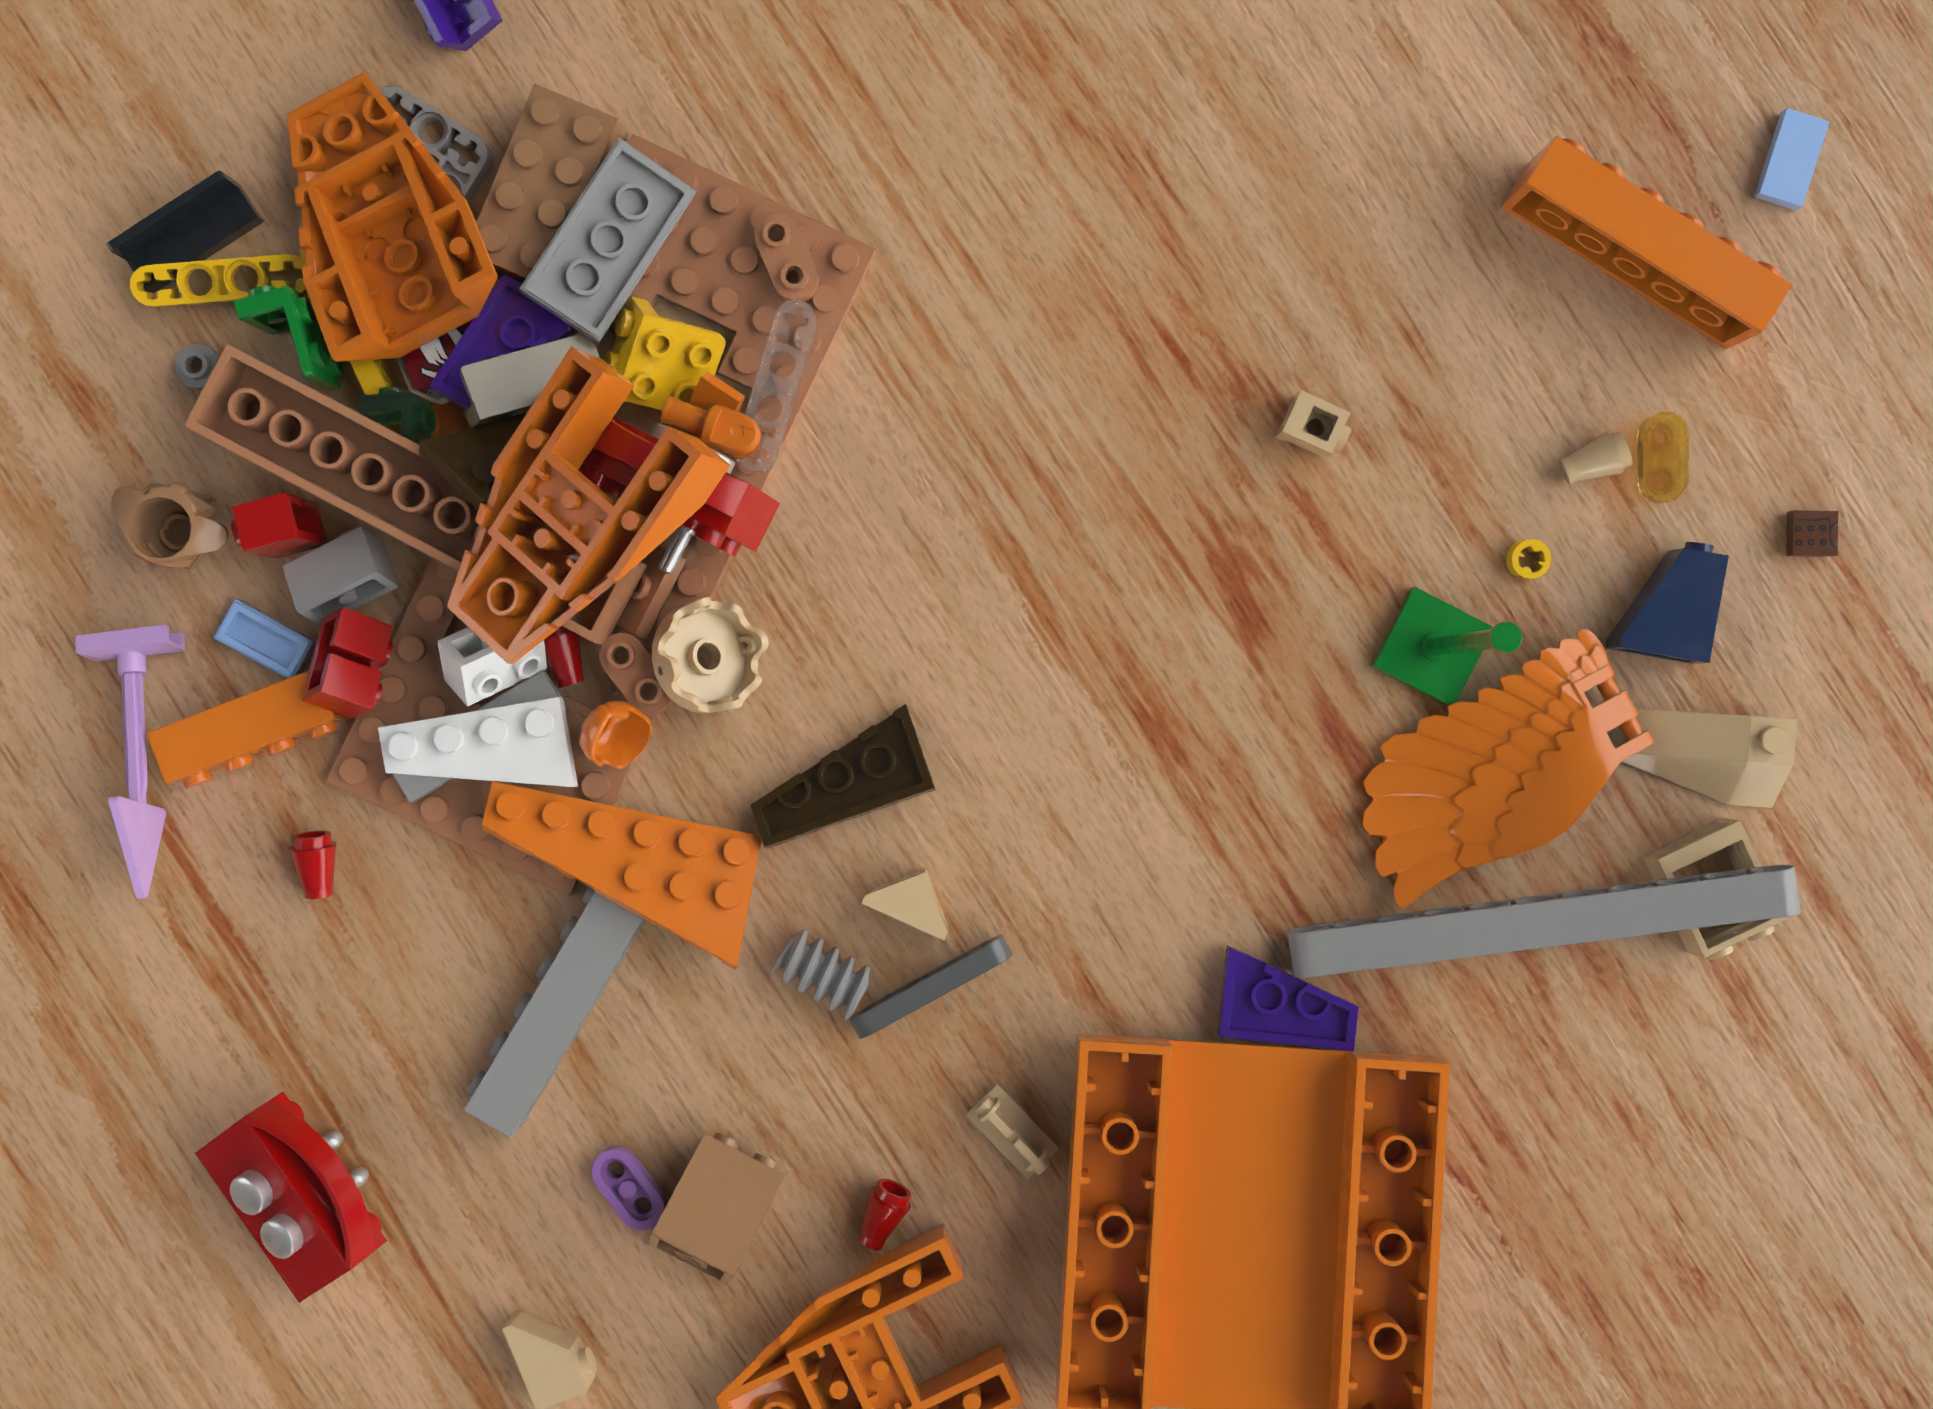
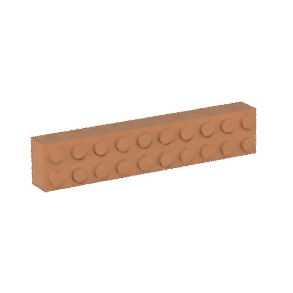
M226 344L184 423V427L451 568L459 570L465 550H472L480 526L475 522L478 511L419 454V444L249 354ZM640 561L624 577L562 626L593 643L604 645L606 639L614 630L647 565Z

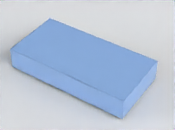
M1790 108L1783 110L1780 113L1753 197L1795 211L1803 206L1830 121Z
M234 599L213 637L287 679L302 673L317 642L240 599Z

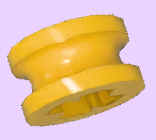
M1524 539L1510 546L1505 560L1507 568L1517 578L1536 579L1546 574L1550 568L1552 558L1546 544L1540 540ZM1524 548L1528 552H1537L1539 560L1533 562L1536 568L1532 571L1529 567H1521L1519 565L1518 558L1524 557V554L1521 553Z

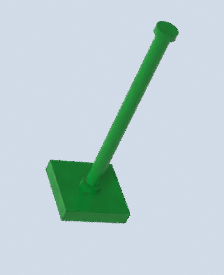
M1411 587L1370 667L1449 706L1457 702L1483 650L1494 649L1500 653L1513 652L1521 645L1523 636L1520 628L1512 622H1501L1491 626L1417 587Z

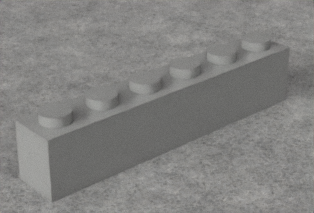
M588 887L582 898V901L588 905L578 919L573 916L559 936V939L565 942L556 957L550 954L537 972L536 978L541 983L533 996L526 993L517 1005L512 1015L518 1019L510 1034L504 1031L493 1045L489 1055L495 1059L488 1071L480 1070L466 1091V1094L470 1095L471 1099L464 1110L509 1138L522 1128L646 920L597 894L590 887Z

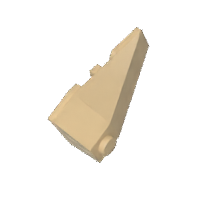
M1636 709L1639 713L1636 716L1639 725L1643 731H1649L1655 743L1626 758L1621 763L1661 777L1675 785L1690 789L1725 805L1773 807L1794 765L1797 719ZM1619 726L1607 732L1614 747L1626 741Z

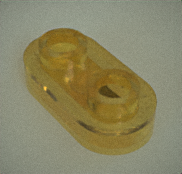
M1660 412L1648 417L1640 425L1637 434L1638 488L1640 493L1653 503L1661 504L1678 499L1684 494L1689 483V431L1685 421L1673 412ZM1656 429L1662 430L1665 434V442L1663 444H1659L1654 438ZM1657 473L1665 478L1666 483L1663 489L1658 488L1654 483V477Z

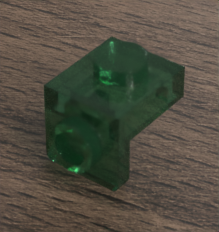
M395 387L380 388L378 394L360 396V414L382 425L401 424V435L419 445L421 440L432 438V432L436 427L433 403L411 391Z

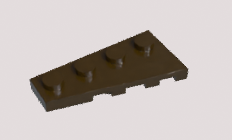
M527 413L421 440L419 454L478 511L480 503L487 504L495 477L491 474L493 464Z
M906 704L892 712L893 714L875 726L872 725L860 733L857 738L837 751L834 750L820 759V762L802 774H797L750 805L764 848L768 849L936 790Z

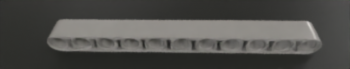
M1769 865L1302 926L1288 930L1287 936L1293 976L1307 978L1782 918L1800 914L1801 909L1794 865Z

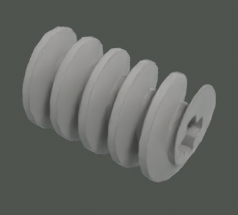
M804 928L791 938L770 975L783 967V983L788 984L797 976L800 977L798 992L802 994L811 986H815L813 1001L818 1003L827 995H830L829 1010L834 1012L843 1004L847 1005L844 1019L848 1021L870 984L868 981L870 967L865 965L854 973L855 958L849 956L840 964L837 963L839 948L834 947L825 955L822 954L824 939L819 937L812 944L807 945L808 930Z

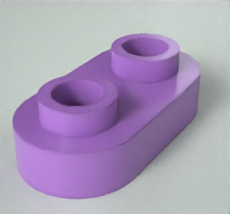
M618 1145L604 1149L592 1165L591 1175L594 1184L628 1227L635 1230H648L654 1227L666 1207L664 1192L630 1149ZM612 1161L621 1162L624 1166V1173L620 1175L613 1173L610 1169V1163ZM637 1198H648L651 1201L652 1207L648 1210L641 1209L637 1204Z

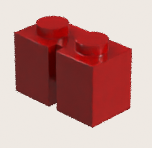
M284 492L232 506L235 520L231 521V531L234 540L238 546L242 547L243 552L278 559L315 549L328 543L318 505L315 501Z
M344 607L323 617L302 701L350 718H355L373 710L378 704L383 691V685L379 683L382 671H379V667H384L392 654L393 644L389 640L393 626Z

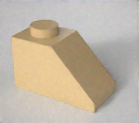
M522 1311L512 1314L502 1330L534 1408L547 1409L586 1393L596 1377L597 1365L589 1347L584 1348L579 1335Z

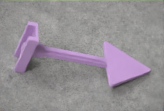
M167 625L75 636L76 654L95 662L117 660V675L121 676L125 776L129 798L122 796L109 797L108 803L137 899L148 897L166 818V810L164 808L147 804L146 801L148 773L143 676L147 674L146 656L185 652L184 634L181 632L169 634V626Z

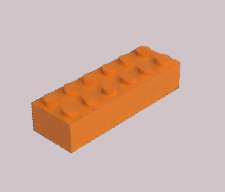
M1555 136L1528 163L1501 206L1725 349L1762 333L1793 285L1783 279L1781 272L1773 265L1765 262H1756L1742 253V248L1738 243L1725 237L1713 235L1703 228V223L1697 217L1685 212L1679 213L1664 204V199L1660 194L1648 188L1637 187L1625 179V174L1619 168L1608 163H1599L1586 154V150L1581 144L1571 139H1561Z

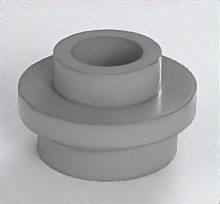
M192 344L185 347L178 354L175 361L177 377L184 385L202 390L219 359V355L212 348L203 344ZM196 359H201L203 363L202 369L198 373L193 374L191 370L193 362Z

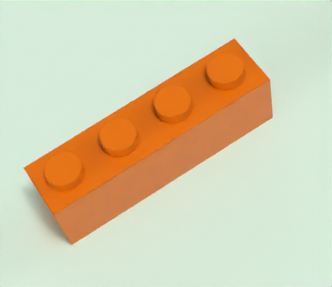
M308 670L150 731L146 735L165 784L183 783L185 788H191L212 780L210 772L226 767L227 772H232L254 764L252 756L261 752L268 751L269 756L289 751L296 747L294 740L309 734L311 740H315L338 731L336 724L350 718L302 701L309 674Z

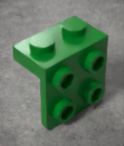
M267 285L253 288L247 292L248 297L234 301L240 320L270 335L288 330L291 331L303 374L308 380L331 390L341 388L339 375L344 374L342 361L336 362L331 358L311 301L307 296L289 286L276 288L275 286Z

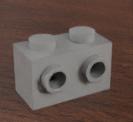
M362 526L344 531L336 539L316 549L304 551L297 559L282 566L296 612L320 626L323 617L341 607L354 610L399 587L384 542Z

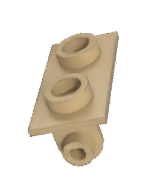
M998 1083L965 1114L1027 1180L1034 1173L1040 1175L1051 1163L1048 1159L1060 1149Z

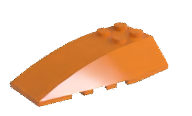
M363 72L287 113L292 168L297 171L298 187L294 188L295 202L301 208L302 228L298 229L300 247L305 250L306 266L302 267L303 283L331 358L336 362L400 358L478 317L498 275L468 201L369 75Z

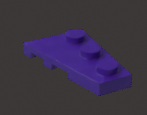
M503 274L488 296L479 316L472 320L429 386L438 395L468 410L472 404L460 375L462 366L563 339L576 329L520 293L519 289L522 283Z
M1227 945L1217 1031L1219 1037L1354 1051L1359 1010L1356 1004Z

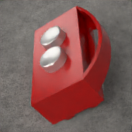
M281 1092L242 1117L195 1152V1155L300 1303L353 1269L386 1243L387 1239L381 1232L382 1226L376 1215L367 1211L361 1193L358 1190V1187L365 1184L369 1178L368 1170L364 1167H359L349 1173L344 1163L334 1151L344 1140L340 1131H331L324 1135V1137H321L318 1132L304 1121V1113L301 1107L296 1102L290 1101L285 1093Z

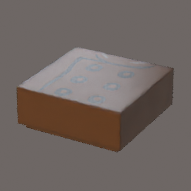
M1793 510L1787 512L1786 556H1838L1839 511Z

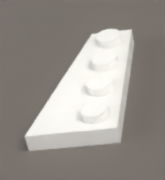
M563 697L378 728L386 773L578 787Z

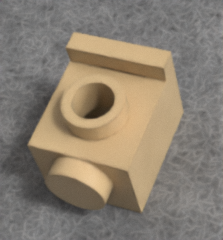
M1300 390L1293 397L1275 438L1282 441L1286 440L1323 458H1327L1333 453V450L1340 452L1344 447L1351 432V427L1345 425L1351 412ZM1314 421L1319 423L1322 429L1320 436L1316 437L1308 433V422Z

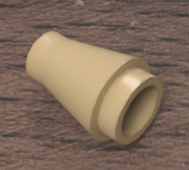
M1605 432L1576 452L1560 459L1559 464L1566 482L1570 485L1577 481L1623 474L1624 468L1633 465V460L1623 434L1617 432L1610 435L1608 432Z

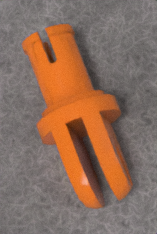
M672 396L667 399L663 407L660 419L662 425H668L696 435L708 447L730 458L744 459L753 455L760 446L761 432L759 426L754 419L746 414L718 404L705 410L677 400Z

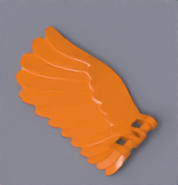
M1580 629L1576 633L1577 640L1561 639L1558 648L1547 647L1541 650L1539 660L1533 659L1522 664L1523 675L1508 674L1500 677L1499 688L1486 687L1478 690V701L1455 702L1448 706V715H1432L1421 718L1418 721L1415 733L1394 734L1379 746L1384 761L1370 770L1362 784L1366 795L1372 797V801L1364 810L1362 826L1370 836L1383 839V842L1376 849L1375 868L1381 877L1393 874L1397 877L1394 886V903L1402 910L1432 887L1462 870L1497 861L1498 859L1516 856L1548 844L1575 823L1623 760L1655 743L1649 731H1643L1636 719V716L1639 715L1626 690L1620 691L1613 678L1616 672L1608 660L1605 649L1596 635L1590 630ZM1597 686L1604 701L1592 707L1584 692ZM1619 726L1626 741L1614 747L1607 732Z

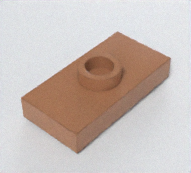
M657 546L641 560L647 567L616 624L644 640L647 639L686 559L681 557L673 574L661 571L658 566L666 549Z

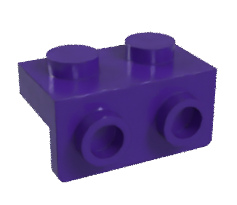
M412 0L416 3L426 22L425 28L428 35L440 47L467 51L503 21L492 0Z

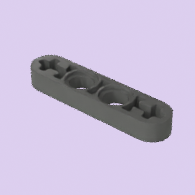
M1003 935L995 936L853 1014L849 1020L859 1039L870 1036L998 966L1013 954Z

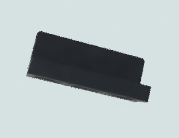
M217 171L107 242L106 245L113 254L125 259L133 272L145 265L204 261L262 224L264 220L242 186L224 172ZM178 270L173 271V274L176 279ZM151 274V282L144 283V289L154 294L172 281L156 280L154 274Z

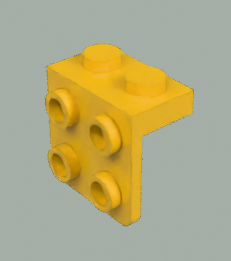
M630 296L626 309H621L616 319L615 334L617 337L613 349L606 352L603 360L634 385L625 399L626 402L663 410L670 396L688 403L700 377L706 372L715 376L726 341L718 332L661 317L647 300Z

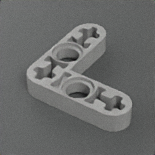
M398 86L381 88L380 91L389 102L396 105L400 103L407 113L414 117L411 124L406 119H402L432 157L438 161L439 166L456 185L469 204L491 170L493 155L490 148L480 137ZM430 122L442 123L444 127L442 139L435 144H427L422 140V130ZM456 141L459 146L469 152L474 151L476 148L475 152L480 157L479 161L476 164L469 161L465 165L466 161L458 152L451 149L454 142Z

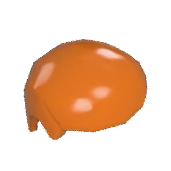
M608 701L605 704L598 705L583 721L579 745L586 758L597 766L602 767L603 764H607L615 769L625 768L638 758L648 745L652 732L650 719L635 706L625 701Z

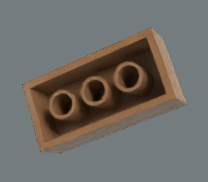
M534 83L476 221L497 273L505 274L521 283L525 281L618 138L626 141L628 134L618 118Z

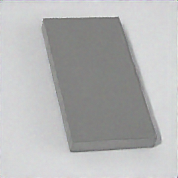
M618 138L521 285L519 292L599 344L697 191L621 138Z

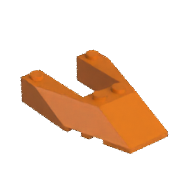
M571 346L493 464L491 474L495 477L487 504L480 503L475 522L480 526L472 550H465L447 604V608L507 664L517 662L624 577L705 504L731 466L699 438L668 426L618 501L614 502L578 469L634 385L603 359Z
M945 1223L902 1243L820 1294L716 1395L715 1399L720 1409H1013L1023 1404L1022 1383L1003 1344L916 1385L887 1326L884 1317L963 1280L964 1263Z

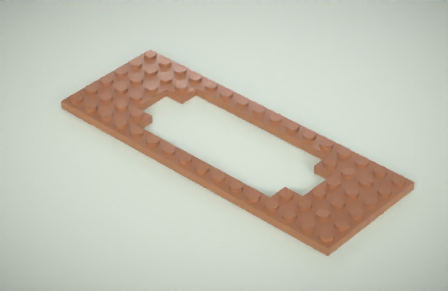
M632 134L629 145L697 192L630 296L647 300L653 309L660 297L736 333L718 373L733 382L757 392L747 415L758 424L761 432V443L756 452L744 459L730 458L735 462L731 475L750 483L763 492L876 255V248ZM775 212L784 213L796 222L819 276L818 289L812 298L803 303H791L779 296L754 239L755 227L759 220L767 214ZM780 228L773 229L769 234V239L773 242H779L784 238L785 231ZM792 270L787 275V281L791 284H797L803 278V273L799 270ZM629 298L621 309H626ZM617 316L612 322L613 325L616 323ZM575 330L567 337L581 334V332ZM691 536L681 556L686 559L685 564L647 639L641 638V641L651 654L656 630L662 620L672 610L702 598L711 597V600L713 599L732 555L698 537ZM431 558L392 640L393 649L390 659L384 667L379 668V671H382L379 683L383 685L381 698L373 710L355 718L326 782L566 896H570L573 894L578 880L570 879L558 872V869L533 855L525 854L482 830V821L492 781L454 778L418 801L410 803L393 774L385 772L378 731L379 727L473 712L484 706L476 702L467 707L444 681L437 641L450 635L458 619L447 608L458 571ZM653 683L644 685L642 694L645 699L653 700L657 696V687ZM617 688L612 701H625L629 703L619 688ZM564 696L563 700L569 708L565 712L578 787L512 782L499 783L614 806L636 759L625 768L615 769L607 764L599 767L586 758L579 745V737L583 721L594 708L569 696ZM645 714L650 719L652 726L658 714Z

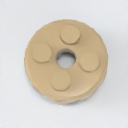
M711 597L702 598L675 608L662 620L656 630L652 643L651 659L654 674L666 695L678 706L691 712L709 714L736 709L743 706L742 702L761 684L762 677L758 673V660L767 650L769 643L765 632L752 626L747 621L740 606L733 603L712 601ZM701 645L705 646L711 653L712 663L708 669L703 668L697 660V651Z

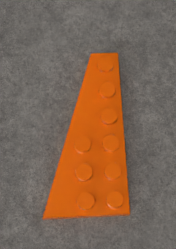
M492 781L482 821V830L529 856L537 857L558 869V872L572 880L574 878L594 889L597 894L656 927L660 926L684 939L685 943L698 950H704L722 960L721 963L736 970L761 845L760 835Z

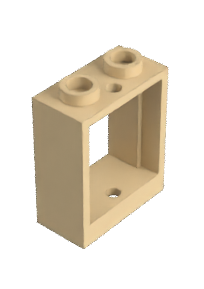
M1721 818L1642 856L1653 880L1674 878L1673 872L1725 848L1735 870L1762 866L1741 821ZM1782 917L1719 925L1702 934L1698 928L1679 930L1678 933L1688 953L1703 958L1707 957L1708 960H1714L1730 954L1734 950L1732 945L1748 938V940L1752 941L1770 935L1775 931L1773 926L1787 920V918Z

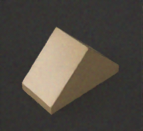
M926 869L867 891L861 904L943 941L947 936L948 925Z

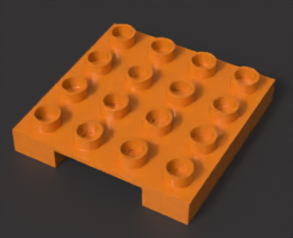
M1077 1033L1055 1386L1056 1409H1151V1406L1186 1409H1432L1450 1064L1437 1056Z

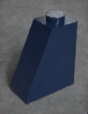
M1685 542L1684 548L1667 551L1607 638L1605 649L1689 664L1710 663L1729 556L1713 553V545L1699 542Z

